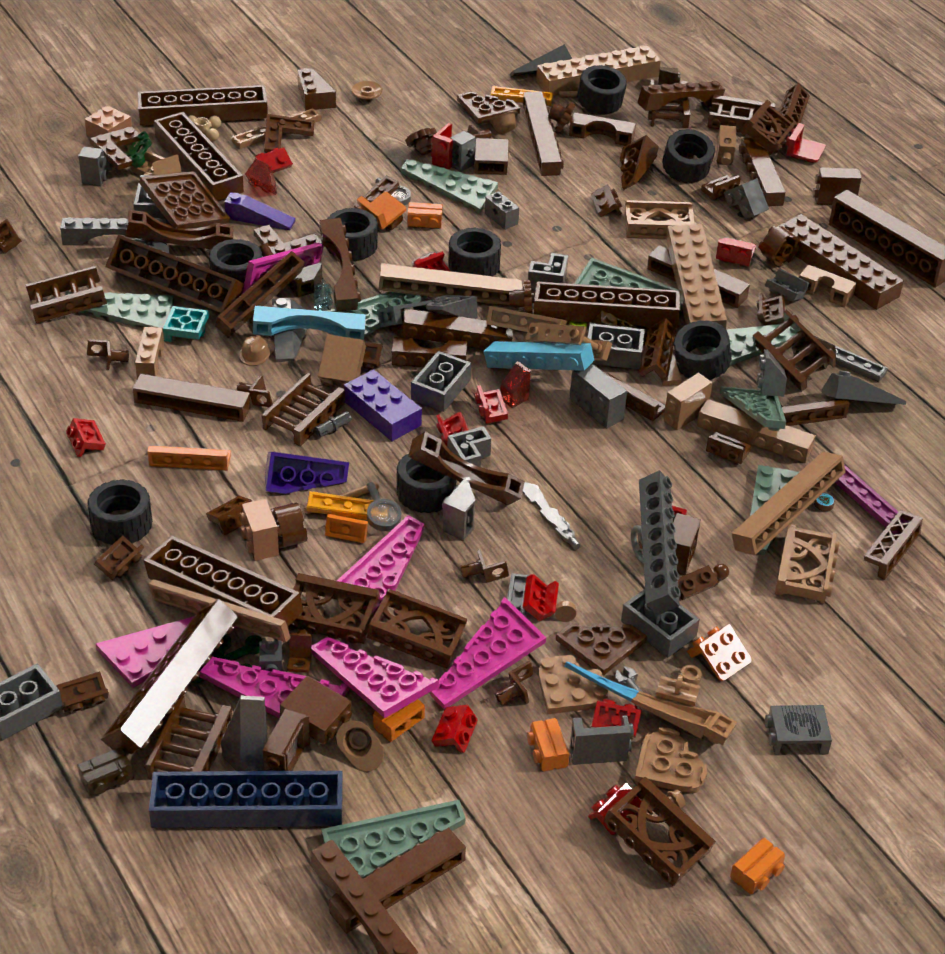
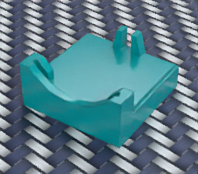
M172 306L163 327L164 341L172 342L173 336L200 339V336L204 337L205 324L209 317L208 310Z

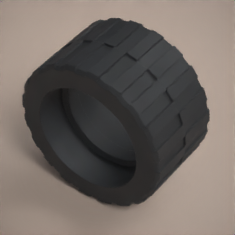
M603 65L588 67L581 74L577 100L582 107L592 113H614L622 106L627 80L620 71L613 67Z
M682 129L674 132L669 136L662 159L663 169L671 178L679 182L695 183L701 181L708 175L713 161L715 146L712 140L697 130ZM678 153H690L699 159H687Z
M345 208L335 211L327 218H341L342 225L346 226L345 238L349 240L348 251H351L352 261L363 260L376 252L378 247V222L373 214L359 208ZM328 249V252L335 257V255Z
M474 227L461 229L450 237L448 267L451 272L492 277L498 273L500 269L501 240L495 233L483 228Z
M231 239L220 242L209 252L210 270L244 283L248 262L262 258V252L260 247L248 240Z
M709 320L691 322L683 326L674 338L677 367L685 377L691 378L699 373L708 380H713L724 374L730 367L732 355L728 332L717 322ZM702 346L716 348L713 352L704 355L690 353L695 348Z
M409 454L404 455L397 466L396 492L399 501L410 510L420 513L442 510V503L453 492L457 480L408 457ZM419 479H433V480H436L437 482H433V483H421V482H418V481H416V480H419Z
M125 479L112 480L96 487L89 495L87 506L93 535L103 543L113 545L122 536L131 543H135L146 536L152 528L153 519L150 495L141 484ZM117 510H131V512L122 515L109 514Z

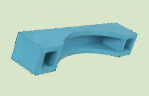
M255 306L253 334L272 336L282 331L304 328L321 330L335 336L364 340L365 314Z

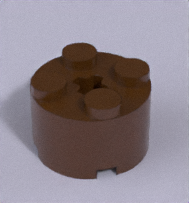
M772 226L765 238L759 243L758 248L761 250L762 255L774 264L784 266L782 263L786 261L789 263L798 253L800 248L798 242H800V239L783 226Z
M297 502L270 509L277 525L278 549L300 544L308 540L307 530L303 525V514Z

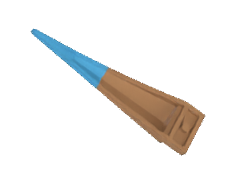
M570 662L565 663L564 667L700 739L706 736L711 742L724 745L737 724L736 721L717 711L659 698L603 678Z

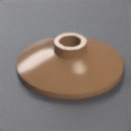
M362 81L353 85L352 93L358 98L370 100L379 97L383 93V88L376 82Z

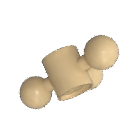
M188 116L210 141H216L219 138V132L216 130L221 125L219 117L212 116L208 120L203 117Z

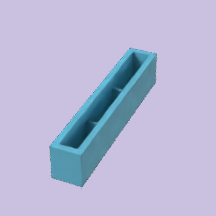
M494 341L483 351L487 368L584 371L594 361L591 343L571 345L546 342Z

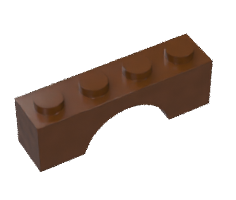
M574 112L570 121L569 136L586 138L589 135L601 134L612 138L617 145L626 146L633 142L636 123Z
M394 337L392 365L425 367L438 351L466 361L467 341L449 340L439 348L429 349L418 346L412 338Z

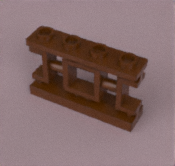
M714 95L707 127L720 129V125L736 126V132L740 133L764 102ZM772 103L770 106L775 109V104ZM764 124L766 130L771 131V125Z

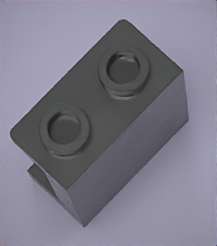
M627 715L622 716L621 726L584 728L582 718H572L569 745L572 764L627 761L628 752H631L632 749L630 737L634 736L633 724H629Z

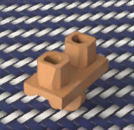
M679 675L677 680L661 676L656 696L680 702L681 704L695 706L700 686L683 682V675Z

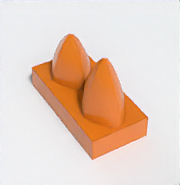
M328 514L326 517L325 536L365 543L368 521Z

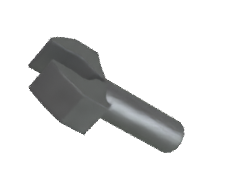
M624 666L623 673L626 677L616 670V683L643 692L634 682L637 680L638 675L634 669Z

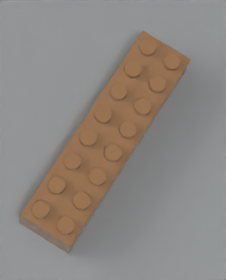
M642 45L636 48L615 50L608 53L587 55L581 58L537 65L536 82L544 92L554 93L553 96L559 95V91H578L581 74L588 67L594 65L613 67L625 76L627 82L658 77L661 60L648 45Z
M702 223L668 226L667 245L677 288L680 291V301L686 325L699 320H709L717 322L726 330L727 319Z

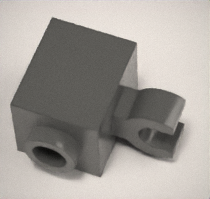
M262 638V642L259 644V664L261 670L272 672L274 669L282 671V641L277 639L266 641V638Z

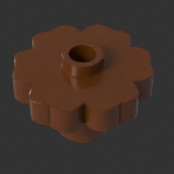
M569 102L566 108L559 104H554L548 115L557 122L554 128L555 131L560 133L563 127L571 121L573 117L571 114L575 108V104Z
M435 128L421 129L407 136L405 142L408 147H417L421 155L429 154L432 152V137L437 131Z
M523 280V290L509 292V303L514 308L524 307L525 313L532 314V303H534L535 294L531 293L530 280Z

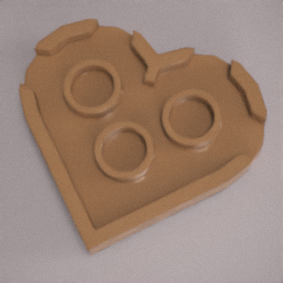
M572 655L546 657L541 661L539 684L547 714L596 708L597 701L606 699L609 690L564 667L566 662L580 667ZM598 669L587 670L603 677L602 672Z
M658 728L657 732L648 733L643 740L634 782H640L644 777H647L657 787L670 790L677 789L680 792L694 794L699 791V788L703 786L706 780L707 765H704L698 758V754L688 750V742H685L680 737L678 731L671 728Z

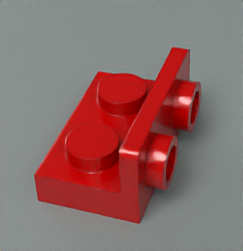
M73 418L71 424L67 427L66 434L77 457H82L85 449L104 450L106 443L95 420Z
M608 699L597 701L591 728L621 726L622 716L627 715L629 724H633V737L636 738L641 717V710L637 709V706L632 704L616 705V702Z

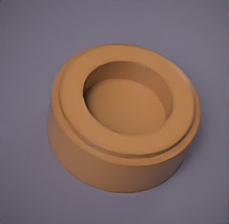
M570 601L559 602L556 605V618L562 622L572 621L576 617V606Z
M686 665L681 668L679 675L684 676L683 682L698 685L701 681L702 673L698 667Z

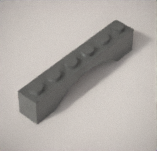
M62 218L60 227L62 244L81 245L94 237L120 234L125 236L127 219ZM155 218L156 220L167 224V219Z

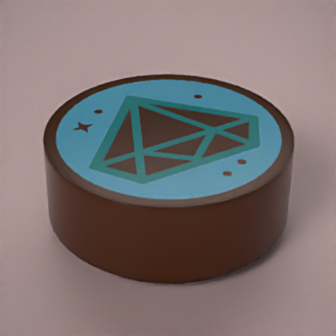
M828 493L821 494L814 501V506L820 511H830L834 508L835 498Z

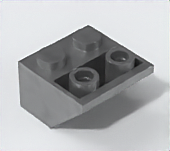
M764 349V354L760 355L759 359L761 373L757 374L758 388L761 390L762 395L784 397L787 380L785 371L773 355Z
M467 479L456 485L451 495L446 497L442 503L443 516L441 521L443 522V532L463 541L474 529L475 498Z

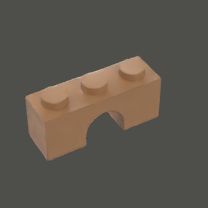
M808 265L799 276V278L809 282L806 293L813 295L818 290L828 291L830 293L829 301L837 305L846 307L854 296L856 282Z
M144 327L135 361L137 379L140 374L157 376L159 369L158 356L162 357L164 348L163 328Z

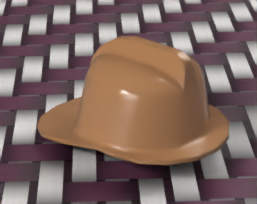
M509 111L499 116L484 119L481 122L491 123L496 132L505 134L516 129L515 116L518 112Z
M261 335L250 336L243 343L239 354L240 360L246 365H260L272 354L275 349V343L268 338H263Z
M354 720L342 724L336 736L337 745L358 770L366 772L378 768L383 762L384 748L376 735L367 725L360 721Z

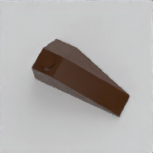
M647 135L622 148L620 156L622 166L620 169L623 172L621 182L622 189L624 190L635 185L657 157L659 146Z

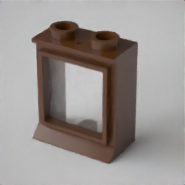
M287 709L284 710L263 749L264 771H293L304 747L310 745L309 716Z

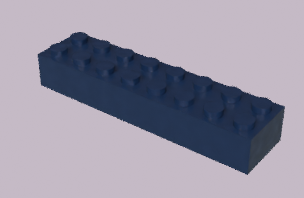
M343 771L153 772L149 803L151 828L342 825Z

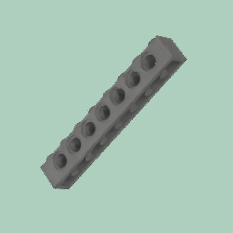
M660 470L639 479L646 604L656 615L679 607V597L681 595L678 588L679 574L676 565L678 564V559L675 551L677 544L674 538L676 529L673 524V517L675 515L672 509V482Z

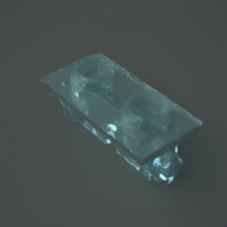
M322 278V284H317L314 287V308L317 311L331 310V305L333 304L331 297L333 293L332 287L329 283H326L324 278Z

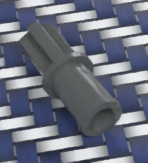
M344 412L335 418L330 417L328 421L315 426L314 429L317 436L321 438L332 431L336 432L339 427L349 423L352 420L349 412Z

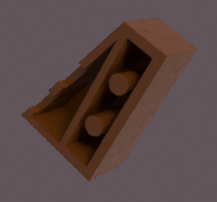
M313 68L297 70L298 88L305 111L312 108L314 110L336 108V91Z

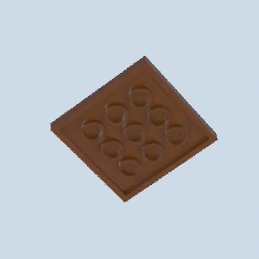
M194 171L145 176L139 180L140 185L175 230L179 228L208 226L215 223L223 224L228 223L230 220L228 214Z

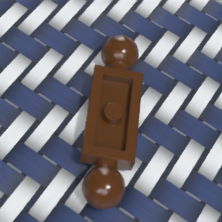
M717 564L712 571L708 565L679 577L678 588L681 600L717 586L718 580H724L729 576V568L725 564Z

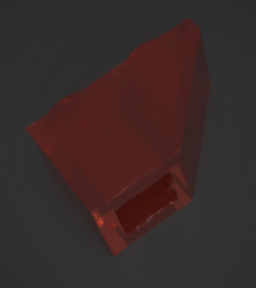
M255 159L245 173L248 183L253 187H260L265 193L270 192L276 195L277 187L273 171L268 164Z
M519 361L514 364L500 385L503 401L511 408L529 400L531 370Z

